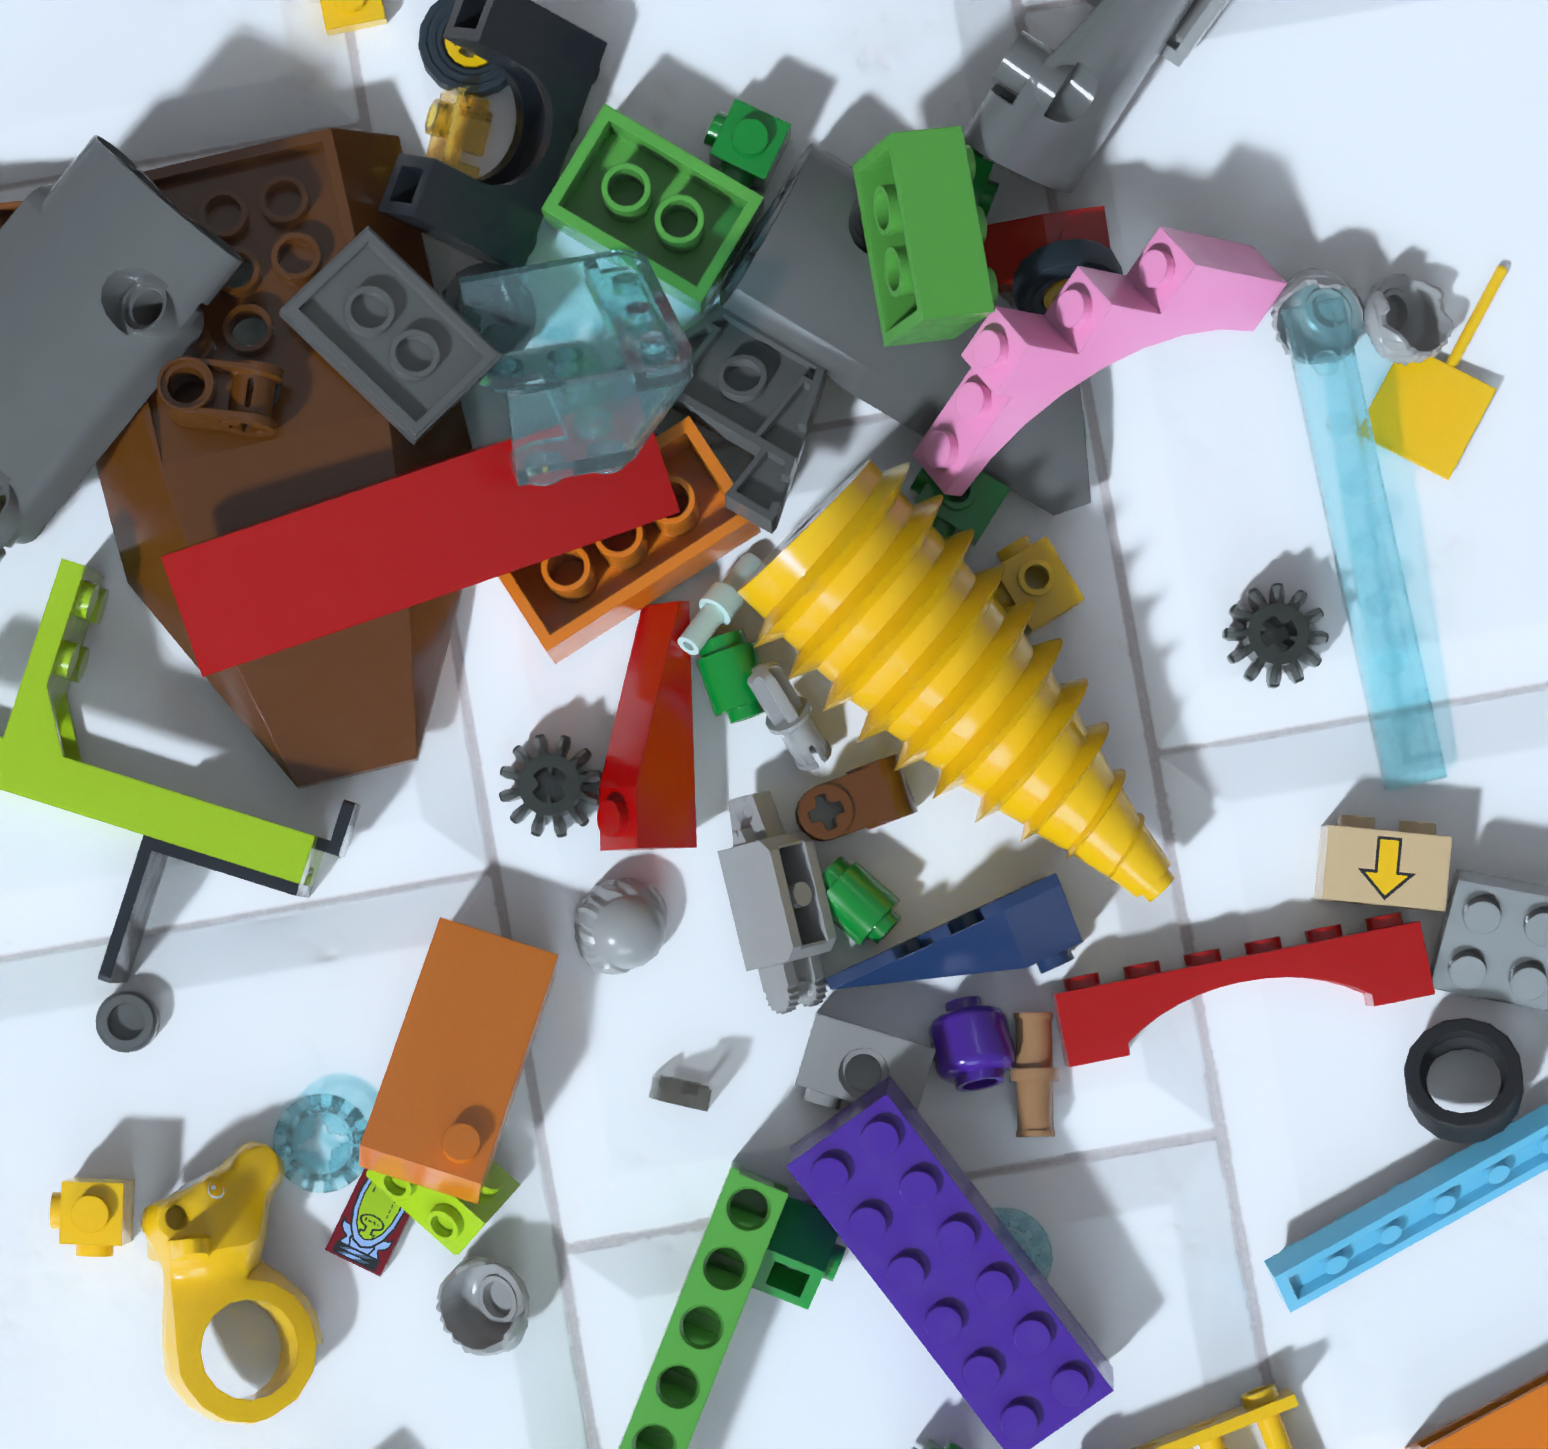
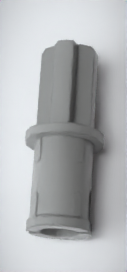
M771 661L764 665L761 663L755 665L752 668V674L747 679V683L767 715L765 722L767 728L771 733L781 737L794 758L798 769L810 771L818 768L819 765L809 751V748L811 750L815 749L824 763L831 756L832 748L811 718L812 706L808 699L797 695L778 663Z

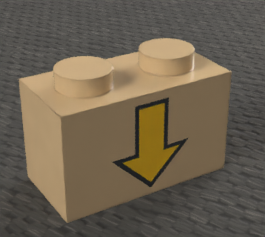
M1338 814L1337 825L1321 826L1314 900L1433 912L1446 911L1452 837L1436 835V824L1401 820L1399 821L1398 831L1374 829L1375 818Z

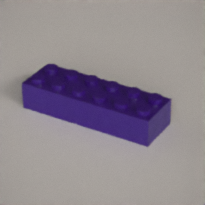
M888 1076L791 1146L786 1163L787 1169L1003 1449L1033 1448L1114 1391L1113 1366L891 1076Z

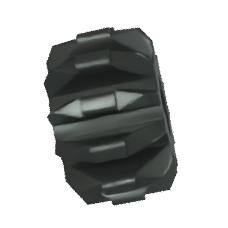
M1274 583L1271 586L1269 604L1257 588L1249 590L1246 596L1252 611L1238 604L1231 606L1228 611L1234 620L1244 625L1243 628L1229 627L1222 631V638L1224 640L1241 641L1242 643L1241 648L1227 655L1228 662L1235 664L1248 657L1252 662L1243 675V678L1248 682L1254 681L1259 676L1262 668H1266V683L1270 689H1276L1280 686L1282 667L1293 684L1303 681L1304 673L1298 660L1313 668L1318 667L1322 662L1320 655L1307 647L1308 644L1320 645L1325 644L1329 640L1327 632L1310 631L1309 624L1318 621L1324 616L1322 609L1315 608L1303 615L1299 611L1307 598V593L1303 590H1298L1291 597L1289 603L1285 604V590L1282 583ZM1269 620L1274 628L1283 625L1287 628L1289 637L1282 641L1283 644L1288 646L1285 651L1281 652L1276 644L1269 645L1268 647L1264 645L1261 635L1268 631V628L1263 626L1265 621Z
M539 734L535 736V746L539 756L532 759L527 750L520 745L513 749L515 757L525 764L522 771L510 766L501 767L500 775L508 780L519 781V788L505 789L499 793V798L501 802L523 800L524 803L510 815V820L514 824L523 822L532 811L536 813L531 825V834L533 836L541 837L548 817L553 818L556 836L563 838L567 836L564 815L570 813L575 822L581 827H585L589 823L586 814L576 806L580 800L592 806H599V795L583 791V785L599 782L602 772L600 770H590L579 773L578 769L592 757V753L588 748L579 750L570 761L566 759L571 747V738L569 736L561 735L557 742L555 754H549L548 741L544 734ZM546 770H548L551 776H555L556 770L563 772L566 776L561 783V788L566 794L557 802H554V799L550 796H547L546 803L541 802L536 796L542 787L537 777Z

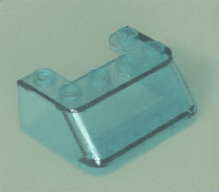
M611 250L459 278L464 319L503 355L501 361L479 384L495 393L506 394L512 452L510 454L511 469L518 486L529 484L546 486L557 483L566 477L593 472L610 474L620 471L637 456L694 376L691 345L649 260L642 253L632 250ZM542 383L541 385H535V386H530V387H524V386H527V385Z

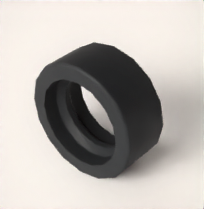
M1470 1018L1444 1020L1425 1030L1409 1049L1404 1066L1408 1106L1418 1123L1437 1138L1459 1144L1485 1141L1504 1131L1518 1114L1524 1094L1520 1055L1509 1037L1490 1023ZM1470 1049L1485 1053L1493 1059L1500 1071L1501 1077L1500 1089L1493 1102L1478 1111L1465 1113L1446 1110L1435 1103L1428 1092L1426 1080L1433 1062L1438 1057L1454 1050Z

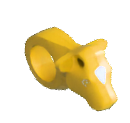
M251 1141L239 1146L228 1159L215 1169L182 1185L168 1197L144 1208L140 1225L148 1241L146 1242L147 1257L150 1260L160 1262L163 1270L162 1350L165 1375L170 1386L187 1407L216 1422L249 1425L265 1421L296 1401L314 1372L317 1344L323 1343L318 1316L307 1296L284 1275L261 1261L270 1201L274 1191L283 1181L285 1174L284 1161L271 1146L261 1142ZM248 1301L266 1311L277 1327L281 1343L279 1365L270 1381L256 1393L242 1398H233L218 1389L205 1372L201 1355L203 1335L213 1316L230 1303Z

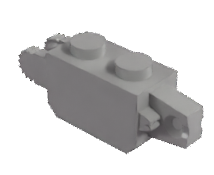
M770 791L748 794L729 800L733 847L717 852L746 972L758 969L762 989L766 993L765 1000L768 1001V1006L772 1009L771 1011H776V1014L792 1012V1010H796V1006L799 1004H803V1007L819 1005V1003H823V999L826 998L825 993L828 992L826 990L827 983L824 982L825 974L820 954L832 951L837 936L814 840L803 831L785 833Z

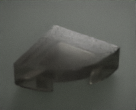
M657 1074L656 1077L652 1076L648 1097L708 1112L713 1088H710L708 1084Z

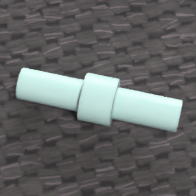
M745 553L723 582L713 583L699 601V613L678 638V644L685 652L697 655L720 625H728L741 609L743 600L736 591L762 563L757 556Z

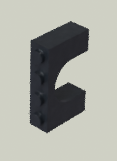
M456 0L443 38L488 61L508 81L516 107V124L512 142L499 164L487 174L476 179L436 158L399 153L378 211L483 263H495L509 269L524 271L528 257L536 246L537 233L544 217L541 208L558 182V176L569 146L578 132L579 119L589 92L598 78L600 63L608 43L531 0Z

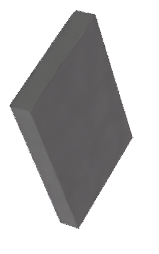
M369 226L360 232L295 294L279 312V316L413 445L421 440L501 361L503 356Z

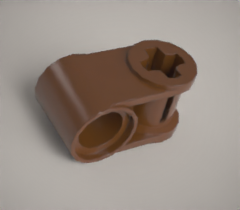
M184 356L167 362L160 370L157 379V389L170 418L180 426L228 431L250 437H268L276 433L277 422L271 417L275 387L282 383L284 371L273 364L254 360L224 361ZM187 382H198L205 386L203 394L191 403H181L174 400L176 390Z
M898 754L845 772L846 775L817 785L804 793L797 802L795 810L796 824L799 829L812 840L823 842L834 840L864 828L869 830L918 812L903 768L894 771L899 758ZM822 796L827 805L837 803L839 806L840 814L832 819L834 829L826 830L822 822L811 823L808 813L816 808L815 797Z

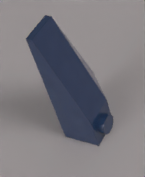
M1053 873L825 978L830 990L1022 969L1037 964L1042 974L1075 959L1070 948L1083 941L1056 873Z

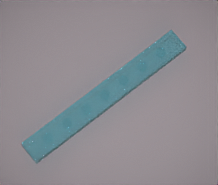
M1340 296L1280 310L1384 790L1389 791L1446 778L1447 772L1344 297Z

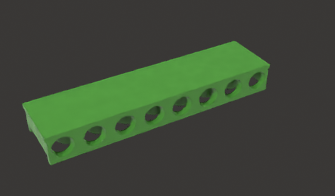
M731 1162L618 1449L688 1448L788 1197L787 1186L742 1169L740 1164Z

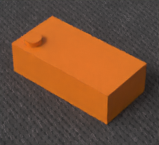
M690 416L656 437L680 513L498 576L554 664L568 657L761 532L759 526L726 508L725 494L734 483Z
M442 917L439 918L360 1143V1167L475 1204L479 1203L555 978L558 954Z

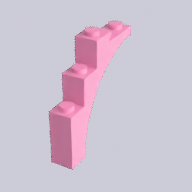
M1160 226L1127 275L1077 266L1044 315L994 306L995 312L987 316L961 354L971 369L912 455L944 494L962 496L990 459L1025 424L1068 390L1101 369L1133 353L1183 335L1215 330L1253 332L1288 283L1251 245Z

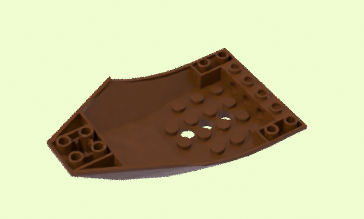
M330 127L143 171L187 217L215 233L229 244L244 261L254 267L253 276L247 284L238 288L224 285L209 305L203 303L199 305L204 316L203 330L197 342L182 357L190 356L224 361L254 360L273 364L284 371L281 383V396L273 405L271 417L277 422L275 435L250 437L228 431L180 426L170 418L156 388L96 462L127 583L198 669L199 666L162 563L161 555L220 536L224 532L282 514L286 510L473 449L461 400L421 440L413 445L279 316L280 309L367 226L375 231L434 289L422 233L378 211L399 153H403L399 136ZM247 318H258L266 323L264 337L258 343L250 346L236 343L233 340V332L237 324ZM187 382L176 390L174 400L181 403H191L203 394L205 386L198 382ZM463 589L205 677L298 789L418 761Z

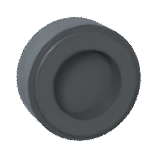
M120 991L107 997L100 1005L95 1020L96 1030L102 1042L112 1050L123 1053L136 1052L146 1048L156 1038L160 1028L159 1011L155 1003L143 993Z

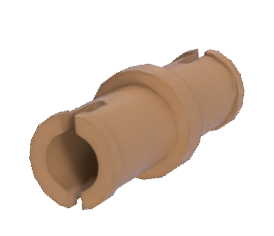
M1013 1013L1015 1020L1016 1068L1010 1069V1082H1016V1137H1055L1053 1081H1059V1068H1053L1051 1019H1053V1013Z

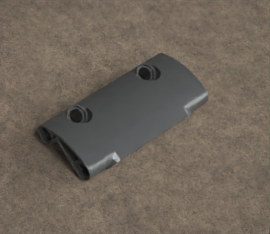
M94 135L54 185L41 186L32 191L0 229V562L6 556V551L3 547L12 548L15 543L26 544L32 542L42 533L48 521L155 391L160 370L167 362L177 357H182L197 342L204 326L203 311L199 305L201 303L209 305L244 262L243 258L229 244L206 227L187 217L133 161L110 142L98 135Z

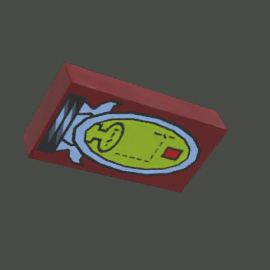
M364 1168L325 1250L381 1277L411 1216L366 1176L368 1169Z

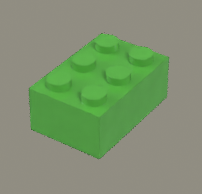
M604 104L541 210L544 221L702 314L764 212V197L607 104Z
M962 126L888 134L852 165L884 347L954 339L995 312L994 304L998 297L996 275L991 267H987L983 246L987 235L986 217L983 209L980 206H976L972 185L976 173L974 152L970 145L965 144Z

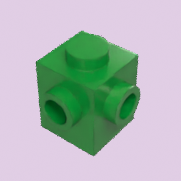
M735 98L728 114L718 110L705 136L704 144L712 147L709 153L710 166L749 189L753 187L765 193L791 139V124Z
M923 467L910 486L911 490L919 494L915 503L942 494L943 500L932 526L943 538L968 529H974L975 533L971 541V545L974 547L1010 490L1006 485L981 471L962 496L947 495L942 492Z
M787 1197L752 1288L808 1310L822 1278L833 1282L846 1247L836 1243L837 1232L817 1207Z

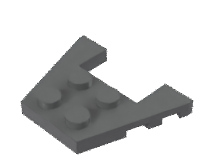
M721 307L664 344L665 351L640 367L632 364L615 375L616 382L595 396L591 392L587 393L573 405L574 415L641 393L647 411L655 401L659 400L683 415L690 416L695 422L755 456L754 459L725 494L726 508L773 534L778 527L828 377V370Z

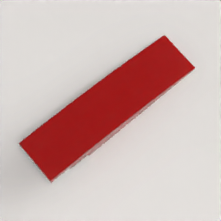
M639 393L286 510L282 514L161 555V560L201 675L205 677L680 513L642 394Z

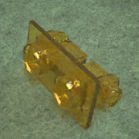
M458 87L440 93V98L434 99L429 107L425 120V133L430 135L426 157L436 158L476 179L478 178L480 167L460 162L461 152L478 157L483 156L493 114L488 111L490 101L485 98L467 95L465 103H462L465 88Z

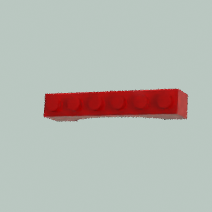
M1401 912L1364 919L1366 931L1343 935L1341 924L1304 931L1306 943L1282 947L1280 936L1245 942L1246 955L1222 959L1220 948L1183 955L1185 967L1161 971L1159 960L1123 967L1125 979L1101 983L1099 972L1062 979L1065 991L1051 993L1065 1066L1074 1067L1129 1056L1128 1043L1156 1018L1198 995L1240 982L1285 977L1325 981L1362 993L1365 1006L1373 1007L1435 995L1420 921L1403 923Z

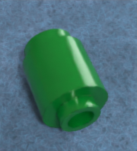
M743 629L710 638L699 652L701 659L696 661L715 717L727 714L731 724L765 713L747 683V679L752 674V668L761 663L757 648H754V641H747Z
M839 856L823 872L822 878L833 923L859 946L869 938L878 945L901 920L902 917L894 911L901 900L859 862L856 861L851 865L844 857Z

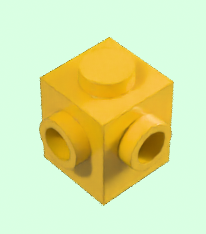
M1025 535L996 553L1001 564L1005 565L1004 574L994 595L1001 606L1006 608L1029 600L1035 602L1034 610L1025 628L1028 636L1077 607L1085 600L1047 536L1032 543L1028 535Z
M73 1177L61 1181V1192H53L50 1202L51 1229H59V1244L76 1245V1256L111 1257L114 1253V1246H123L132 1242L135 1179Z

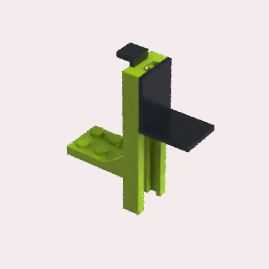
M61 558L4 737L0 736V790L143 835L98 974V980L107 983H127L168 856L290 895L309 898L323 853L326 852L345 858L361 805L349 800H343L331 840L83 763L67 692L71 681L79 683L83 677L90 654V649L84 647L83 643L89 624L98 625L103 616L109 590L101 588L104 576L85 565Z

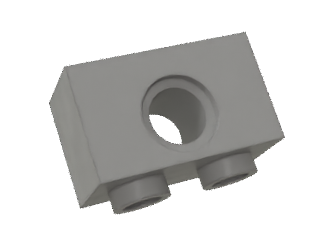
M816 1013L795 1085L806 1088L803 1100L839 1110L842 1099L854 1102L870 1090L853 1088L848 1084L845 1077V1069L848 1062L857 1055L867 1054L874 1057L880 1065L881 1075L877 1084L891 1076L918 1111L936 1049Z

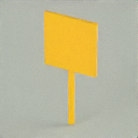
M1504 265L1496 267L1445 363L1434 357L1427 358L1421 363L1412 362L1406 366L1393 362L1356 431L1358 436L1449 481L1497 390L1456 368L1507 274V268Z

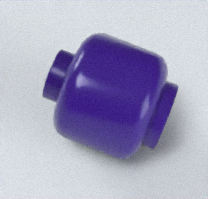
M979 996L961 997L945 1004L946 1013L934 1019L928 1030L931 1048L936 1049L934 1062L938 1076L945 1082L954 1083L956 1090L961 1092L979 1091L999 1085L1005 1080L1003 1073L1008 1071L1015 1062V1052L1006 1014L999 1007L982 1005Z

